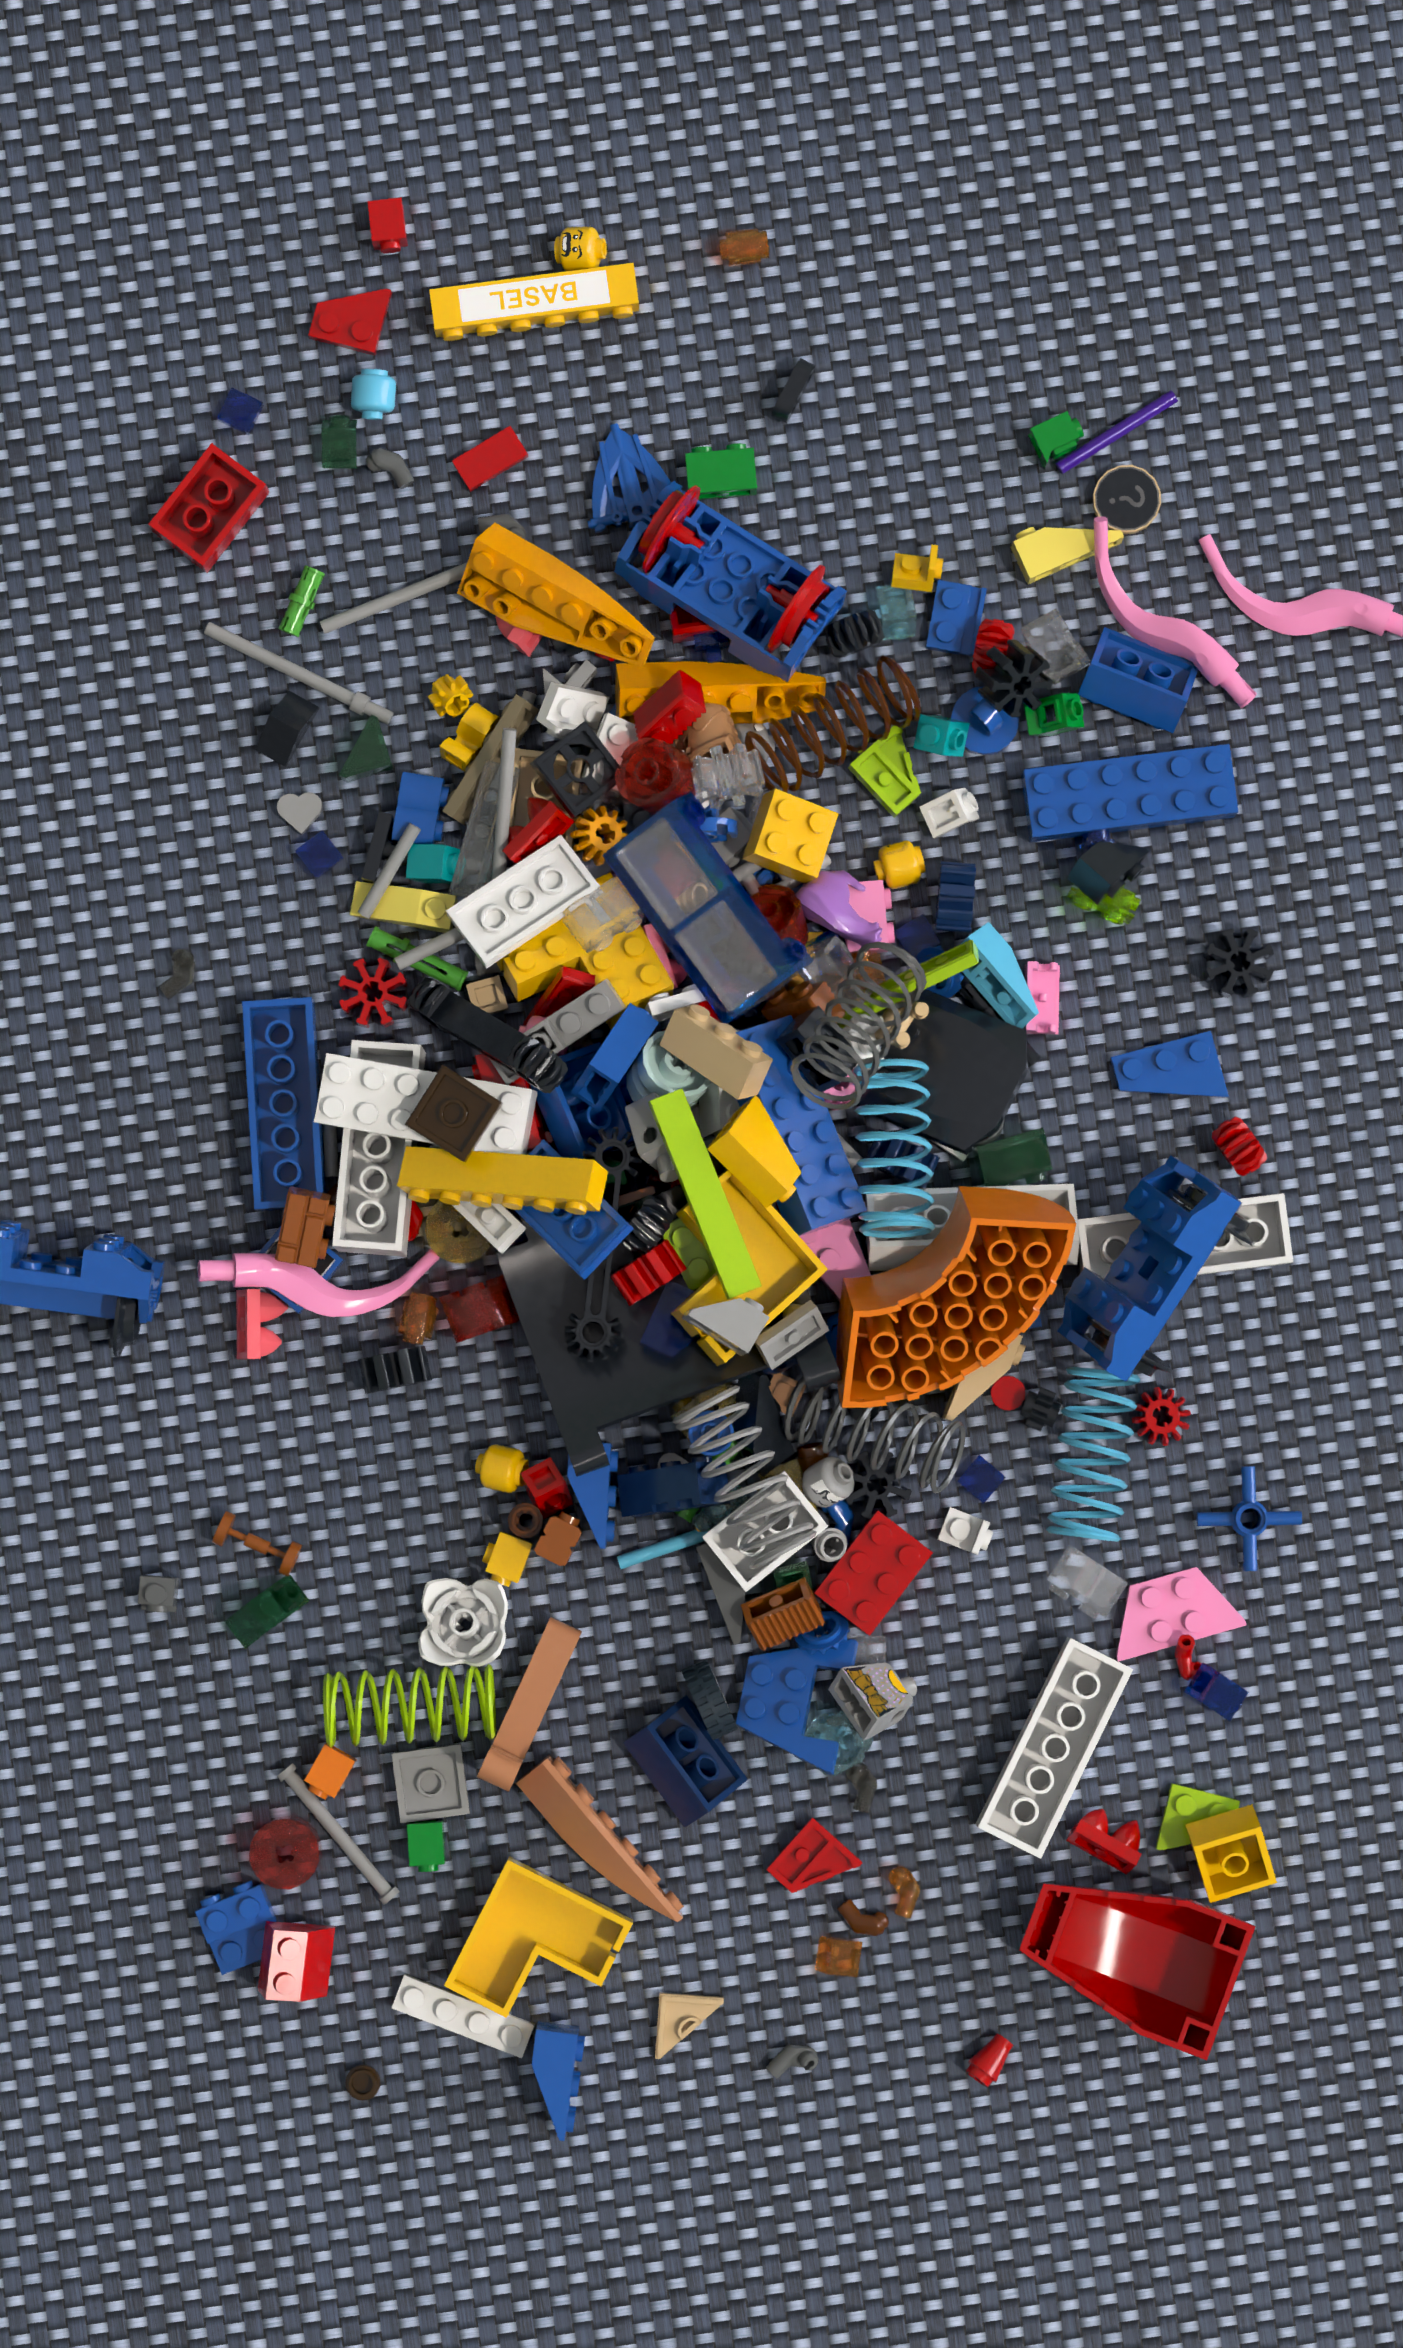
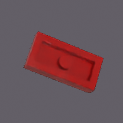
M530 797L527 803L530 822L525 827L509 826L508 845L502 851L510 860L517 864L553 839L563 835L575 821L567 812L552 801Z
M1104 1809L1089 1812L1071 1829L1066 1841L1127 1875L1137 1865L1142 1855L1138 1852L1140 1829L1137 1820L1122 1825L1112 1836H1109L1107 1834L1108 1820Z

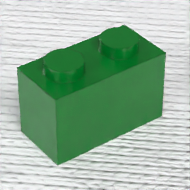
M737 443L727 445L726 450L712 451V447L702 446L692 448V453H685L688 490L694 485L700 487L701 491L698 500L757 495L754 447L746 448V444Z

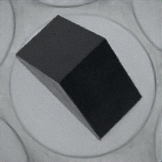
M288 691L270 713L255 750L286 767L317 714L319 707Z

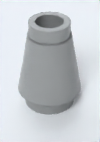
M827 1527L809 1541L816 1555L826 1562H834L840 1559L847 1549L845 1534L836 1528Z

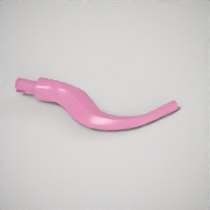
M1101 516L1094 518V553L1097 578L1105 601L1120 625L1136 640L1191 661L1213 687L1220 684L1240 708L1250 703L1257 693L1236 672V668L1239 666L1236 660L1213 637L1186 620L1146 612L1135 605L1126 595L1117 581L1109 562L1108 519Z
M1211 534L1198 540L1219 584L1230 600L1243 613L1265 628L1281 634L1297 636L1310 635L1338 627L1352 626L1382 636L1384 631L1403 637V615L1393 612L1394 605L1360 592L1343 589L1322 590L1288 603L1273 602L1253 593L1231 575Z
M429 1249L399 1279L383 1286L364 1290H346L336 1287L326 1281L311 1267L275 1260L276 1254L233 1253L232 1260H199L197 1272L199 1282L232 1281L233 1287H268L304 1309L328 1317H350L379 1309L400 1297L439 1260V1256L434 1250Z

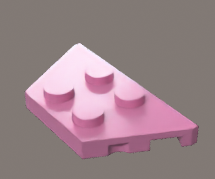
M1192 1567L1128 1586L1116 1659L1119 1662L1176 1646L1179 1637L1182 1635H1190L1194 1640L1243 1627L1247 1624L1245 1619L1197 1567Z

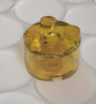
M438 1201L429 1211L425 1226L426 1238L431 1249L443 1260L457 1265L471 1264L482 1259L492 1248L493 1245L452 1205ZM467 1221L469 1224L466 1229L469 1234L466 1237L459 1235L455 1238L453 1236L455 1233V1229L452 1227L455 1222L463 1224Z

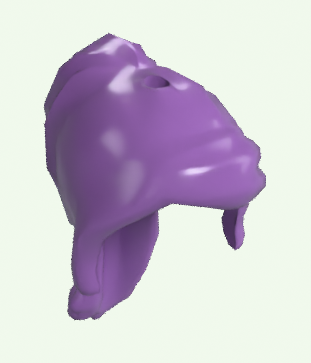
M820 871L818 878L803 883V887L795 893V903L808 920L824 926L844 939L858 943L861 947L867 943L880 942L882 940L880 937L882 928L879 927V923H871L861 918L849 904L850 892L848 884L862 892L865 891L866 887L846 871Z

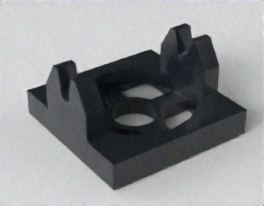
M586 721L530 763L572 819L627 777V774ZM582 744L590 747L594 752L588 756L576 755L569 745ZM560 753L567 762L565 767L566 773L556 780L553 765L557 754ZM580 759L587 763L589 767L587 777L577 778L572 774L570 766L574 760ZM600 760L604 767L601 785L592 776L594 764ZM572 781L583 783L591 794L574 795L566 792L563 788Z

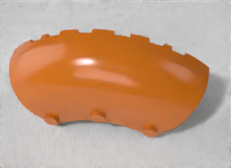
M959 1186L953 1210L946 1224L937 1237L921 1253L908 1262L883 1273L864 1277L843 1278L836 1348V1363L842 1378L841 1381L837 1382L841 1407L871 1408L887 1406L886 1402L919 1399V1395L938 1388L942 1391L965 1380L964 1376L981 1366L983 1368L1001 1356L1008 1349V1345L1021 1332L1025 1333L1039 1316L1040 1308L1048 1296L1053 1294L1057 1286L1056 1281L1063 1265L1067 1263L1072 1248L1076 1222L1072 1214L1053 1201L1021 1191Z

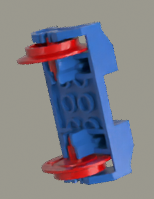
M673 481L659 493L656 503L653 502L651 504L650 511L644 514L642 520L633 528L617 556L614 572L623 577L643 598L668 614H671L678 605L730 638L731 642L728 652L754 669L780 677L788 682L825 626L834 619L842 608L847 591L840 586L834 587L823 580L825 573L823 565H819L813 572L809 571L699 501L701 489L697 485H694L685 492L680 484ZM639 552L645 556L642 566L643 572L633 565ZM782 644L791 648L784 661L779 660L769 652L773 653Z

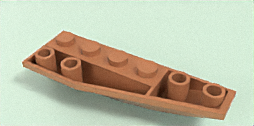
M550 1755L546 1756L516 1782L559 1836L590 1866L615 1886L644 1905L676 1922L683 1919L680 1909L684 1906L671 1890L665 1894L657 1884L662 1880L649 1864L645 1867L640 1864L635 1858L639 1853L636 1847L627 1837L620 1840L612 1830L617 1826L604 1810L600 1813L595 1810L591 1805L594 1802L593 1796L582 1783L577 1787L569 1778L572 1771L559 1756L556 1759H553Z

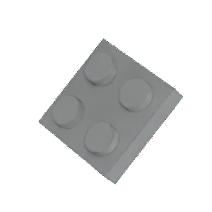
M461 1744L392 1753L400 1823L470 1814Z

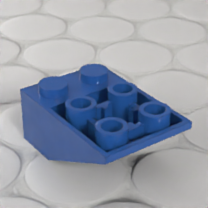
M602 1443L610 1465L578 1477L575 1474L568 1454L567 1477L600 1549H606L607 1542L614 1541L615 1521L608 1520L609 1507H616L617 1486L610 1485L611 1472H618L619 1451H612V1444Z
M538 2021L531 2065L560 2141H565L566 2132L573 2133L576 2106H570L571 2096H578L581 2071H574L575 2061L582 2062L585 2036H578L580 2026Z

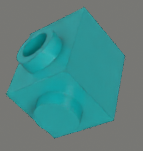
M920 714L913 748L943 756L963 757L970 723L944 716Z
M413 844L408 852L406 879L421 883L459 884V876L463 868L462 850L441 844Z

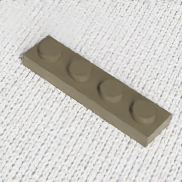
M517 694L512 701L506 704L496 727L485 737L479 754L466 767L465 776L457 789H454L449 794L447 804L443 809L444 813L465 825L466 821L471 820L500 772L503 728L517 729L516 748L539 712L538 708Z

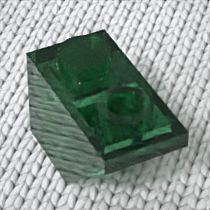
M291 1575L284 1576L241 1607L224 1622L246 1649L310 1600Z

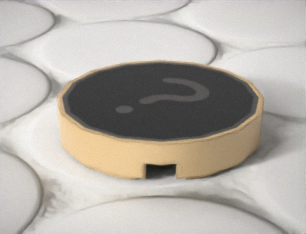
M1134 465L1117 466L1106 471L1098 480L1092 495L1093 510L1097 517L1101 516L1108 519L1109 529L1122 531L1123 534H1135L1146 529L1156 518L1161 505L1160 488L1155 478L1145 469Z

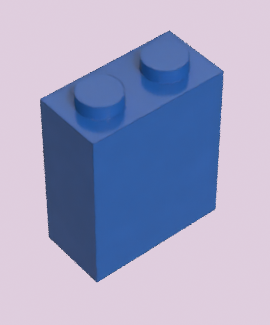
M629 1003L570 1093L597 1111H600L659 1022L652 1018L651 1014L645 1009Z

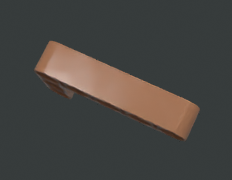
M550 1617L477 1778L507 1792L510 1791L580 1638L581 1630Z

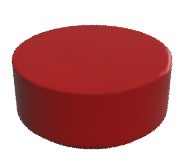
M1003 1376L991 1386L990 1397L994 1405L999 1409L1006 1411L1014 1410L1025 1399V1387L1016 1377Z

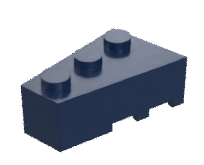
M712 1456L691 1458L692 1462L681 1464V1461L660 1463L661 1468L651 1470L650 1465L629 1467V1474L617 1476L621 1516L641 1517L730 1504V1500L720 1503L713 1500L714 1495L728 1484L727 1472L707 1479L700 1476L702 1470L713 1461ZM723 1462L722 1464H720L719 1466H717L715 1469L720 1468V1467H722V1466H725V1465H726V1462Z

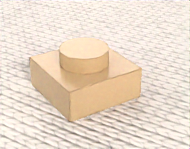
M499 975L466 984L471 1003L489 1014L509 1009Z

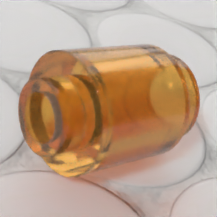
M757 228L725 232V239L719 240L721 260H728L729 266L761 263V259L769 258L766 231H758Z
M410 1293L409 1300H405L398 1327V1333L404 1335L403 1341L423 1345L424 1340L432 1339L439 1309L436 1307L437 1298L420 1293Z

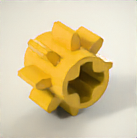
M445 674V676L438 678L432 683V694L428 695V699L439 716L442 717L447 712V714L455 718L469 708L468 698H471L473 693L461 675L454 679Z

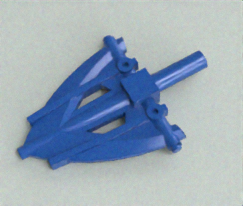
M617 423L610 425L611 432L605 444L604 441L599 442L600 456L595 470L592 491L593 518L587 521L588 528L595 529V534L604 531L606 526L612 524L616 528H620L621 523L628 521L629 528L635 527L642 520V516L650 511L651 504L653 502L656 503L659 493L671 483L661 466L641 445L637 433L631 437L621 430ZM635 469L645 476L648 489L643 494ZM616 472L623 498L614 496L612 481ZM641 554L642 562H644L645 556Z

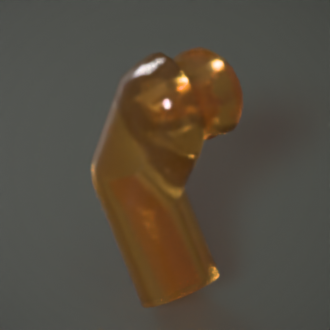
M900 1866L893 1868L888 1875L890 1884H893L900 1895L895 1914L911 1919L920 1893V1886L911 1871Z

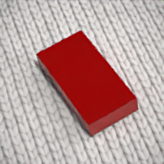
M509 426L452 460V464L471 492L526 459L528 453L512 427Z

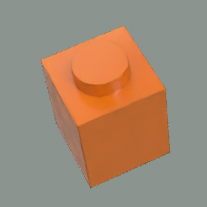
M325 1743L304 1780L310 1784L308 1790L325 1800L328 1795L335 1798L357 1759L335 1746L330 1748Z

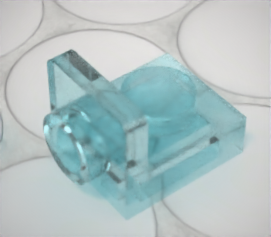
M891 585L876 587V599L884 633L883 640H900L914 637L916 635L917 614L912 590L894 588Z

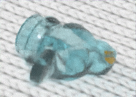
M737 1485L729 1493L741 1489V1487ZM746 1494L730 1500V1504L702 1508L694 1519L696 1531L707 1532L747 1501Z

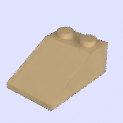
M1018 1335L1008 1345V1349L984 1368L983 1366L979 1367L972 1373L964 1376L965 1380L954 1385L941 1419L945 1421L955 1419L1011 1368V1365L1016 1366L1019 1364L1026 1347L1020 1344L1023 1336Z

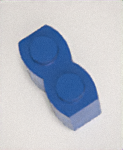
M402 772L392 832L393 842L398 843L409 822L421 829L413 844H435V841H442L444 821L439 820L441 807L446 806L450 794V787L444 786V778Z

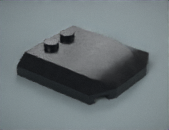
M925 989L916 1002H924L928 1005V1015L921 1020L914 1018L906 1030V1033L910 1036L909 1045L904 1049L890 1045L884 1059L918 1060L924 1062L929 1067L928 1072L923 1077L912 1081L924 1086L931 1094L926 1102L913 1108L924 1112L932 1120L926 1129L916 1134L967 1155L973 1151V1146L985 1137L989 1139L999 1130L1028 1073V1035L1026 1030ZM882 1066L876 1073H900L921 1068L913 1066ZM899 1086L866 1089L857 1107L863 1105L895 1106L923 1097L924 1094L918 1090ZM894 1112L873 1115L906 1130L924 1123V1119L903 1113Z

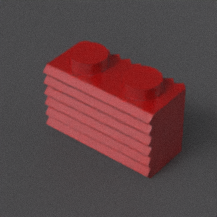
M678 670L633 713L636 737L659 753L664 752V748H669V744H673V740L678 739V735H683L682 731H686L687 726H692V722H697L696 718L701 717V713H706L701 683L682 670Z

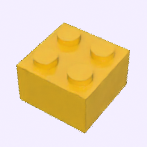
M775 788L762 797L742 859L799 882H810L818 878L839 813Z
M1253 1804L1185 1824L1210 1903L1277 1883Z

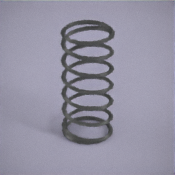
M873 942L865 944L858 950L856 962L848 967L846 974L848 980L838 984L836 989L837 998L829 1001L826 1005V1017H822L815 1023L814 1032L816 1036H811L805 1040L803 1045L805 1054L799 1055L792 1062L790 1070L796 1086L807 1098L823 1107L836 1110L850 1109L860 1102L862 1094L866 1092L869 1078L876 1074L880 1060L887 1055L891 1041L899 1034L901 1023L909 1017L912 1004L919 1000L921 993L924 991L927 981L923 968L909 952L894 944ZM871 948H880L900 957L911 968L916 980V989L908 992L903 981L894 972L883 965L862 961L864 954ZM864 966L878 969L890 976L900 986L903 993L892 992L879 986L868 976ZM857 968L866 982L853 979L854 971ZM850 985L860 997L869 1003L882 1008H891L894 1013V1020L883 1022L868 1006L853 999L843 998L844 988ZM857 985L869 988L879 994L887 1003L871 998L861 991ZM889 996L905 999V1002L894 1004ZM840 1004L856 1020L871 1026H879L883 1031L884 1038L872 1040L861 1027L853 1022L840 1017H832V1008ZM847 1004L857 1006L860 1009L864 1010L865 1012L870 1014L875 1021L860 1016L855 1011L850 1009ZM904 1008L903 1014L900 1015L897 1009ZM829 1022L839 1034L848 1040L869 1045L873 1057L861 1059L849 1045L839 1039L821 1035L822 1025ZM837 1023L847 1025L858 1032L864 1039L849 1034L840 1028ZM894 1026L892 1032L889 1034V1031L886 1027ZM818 1041L826 1051L835 1057L850 1063H858L862 1076L856 1077L841 1061L828 1055L810 1053L811 1044ZM825 1041L838 1045L852 1057L839 1053ZM883 1044L882 1050L878 1053L876 1046ZM813 1058L825 1060L838 1066L849 1077H842L827 1071L818 1065ZM807 1059L817 1071L826 1077L841 1082L854 1083L855 1092L846 1096H834L818 1091L801 1077L798 1070L799 1064ZM872 1063L871 1069L867 1071L864 1064ZM814 1095L819 1096V1097L824 1098V1099H827V1100L842 1101V1102H844V1101H849V1102L846 1103V1104H833V1103L825 1102V1101H823V1100H821V1099L815 1097Z
M804 1376L797 1382L791 1394L784 1418V1432L787 1440L793 1441L798 1438V1442L801 1445L807 1443L815 1430L822 1406L823 1392L830 1386L827 1385L813 1390L812 1398L803 1413L799 1428L794 1434H791V1417L797 1397L806 1382ZM840 1401L833 1410L823 1434L821 1444L823 1453L826 1454L834 1448L843 1427L846 1408L841 1407ZM887 1402L889 1418L882 1427L872 1450L870 1459L872 1471H876L882 1466L888 1454L893 1437L895 1419L904 1410H909L912 1412L913 1428L907 1435L894 1469L896 1480L902 1479L907 1474L916 1451L919 1429L931 1418L937 1422V1437L925 1457L919 1476V1485L921 1489H924L930 1484L933 1493L938 1494L942 1492L951 1482L962 1457L966 1436L963 1423L955 1421L943 1429V1423L938 1413L931 1412L919 1419L913 1404L907 1403L895 1410L893 1403ZM874 1407L863 1410L851 1432L846 1448V1459L848 1462L854 1461L863 1447L870 1423L871 1410ZM837 1417H838L837 1424H836V1427H835L833 1436H832V1438H831V1440H830V1442H829V1437H830L831 1431H832L833 1426H834V1423H835V1421H836V1419H837ZM959 1428V1441L952 1465L941 1485L936 1487L937 1472L942 1454L951 1435ZM860 1429H861V1433H860L859 1439H858L857 1444H856V1446H855V1448H854V1444H855L856 1438H857L858 1433H859V1431H860ZM884 1439H885V1442H884V1445H883V1447H882L881 1453H880V1455H879V1457H878L880 1448H881L882 1443H883V1441H884ZM907 1451H908L906 1460H905L904 1465H903V1461H904L905 1456H906V1453H907Z

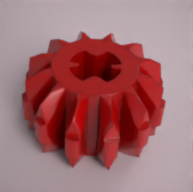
M984 619L981 622L973 654L972 668L974 673H976L979 666L983 669L995 668L996 663L986 655V652L993 646L1004 655L1007 654V641L1013 640L1015 634L1012 624L1005 623L1004 620Z
M1233 1117L1230 1120H1225L1212 1132L1213 1141L1237 1174L1245 1176L1250 1172L1253 1173L1267 1160V1154L1241 1118Z
M1156 1387L1153 1389L1154 1400L1146 1392L1140 1395L1147 1405L1143 1406L1136 1403L1137 1408L1135 1411L1142 1412V1417H1133L1131 1422L1134 1424L1143 1422L1144 1426L1136 1432L1138 1436H1143L1150 1431L1147 1440L1148 1444L1153 1445L1159 1434L1161 1445L1167 1446L1169 1443L1167 1433L1175 1441H1179L1181 1436L1175 1428L1179 1427L1188 1430L1189 1424L1180 1421V1417L1190 1416L1191 1412L1190 1410H1178V1407L1186 1401L1184 1397L1171 1402L1174 1396L1173 1389H1168L1164 1399H1162L1161 1389ZM1160 1407L1166 1409L1165 1415L1169 1417L1168 1423L1161 1422L1162 1427L1156 1425L1157 1419L1152 1416L1154 1410H1161Z

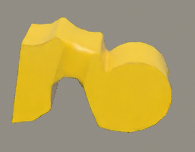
M474 703L461 718L456 730V739L453 740L448 737L439 746L441 757L465 772L468 764L475 760L479 754L485 737L494 730L500 717L491 713L479 703Z

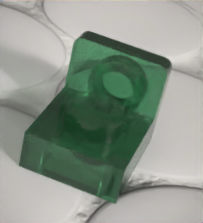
M347 415L329 416V420H323L321 427L322 468L357 469V420H350V417Z

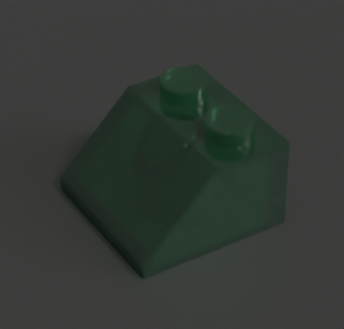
M1043 1127L978 1146L972 1151L982 1187L1012 1186L1013 1182L1025 1179L1026 1185L1045 1180V1173L1052 1170Z

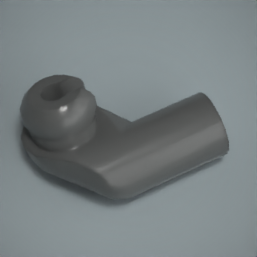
M378 448L367 456V467L373 472L380 471L381 469L390 471L399 489H404L415 482L401 455Z
M509 514L478 517L480 534L492 524L497 523L521 538H526L524 527Z
M790 2044L785 2046L769 2062L766 2069L778 2079L790 2066L813 2070L818 2065L819 2059L813 2048L807 2045Z

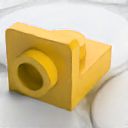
M931 544L929 557L895 553L891 587L932 592L934 578L941 579L943 559L937 558L938 545Z

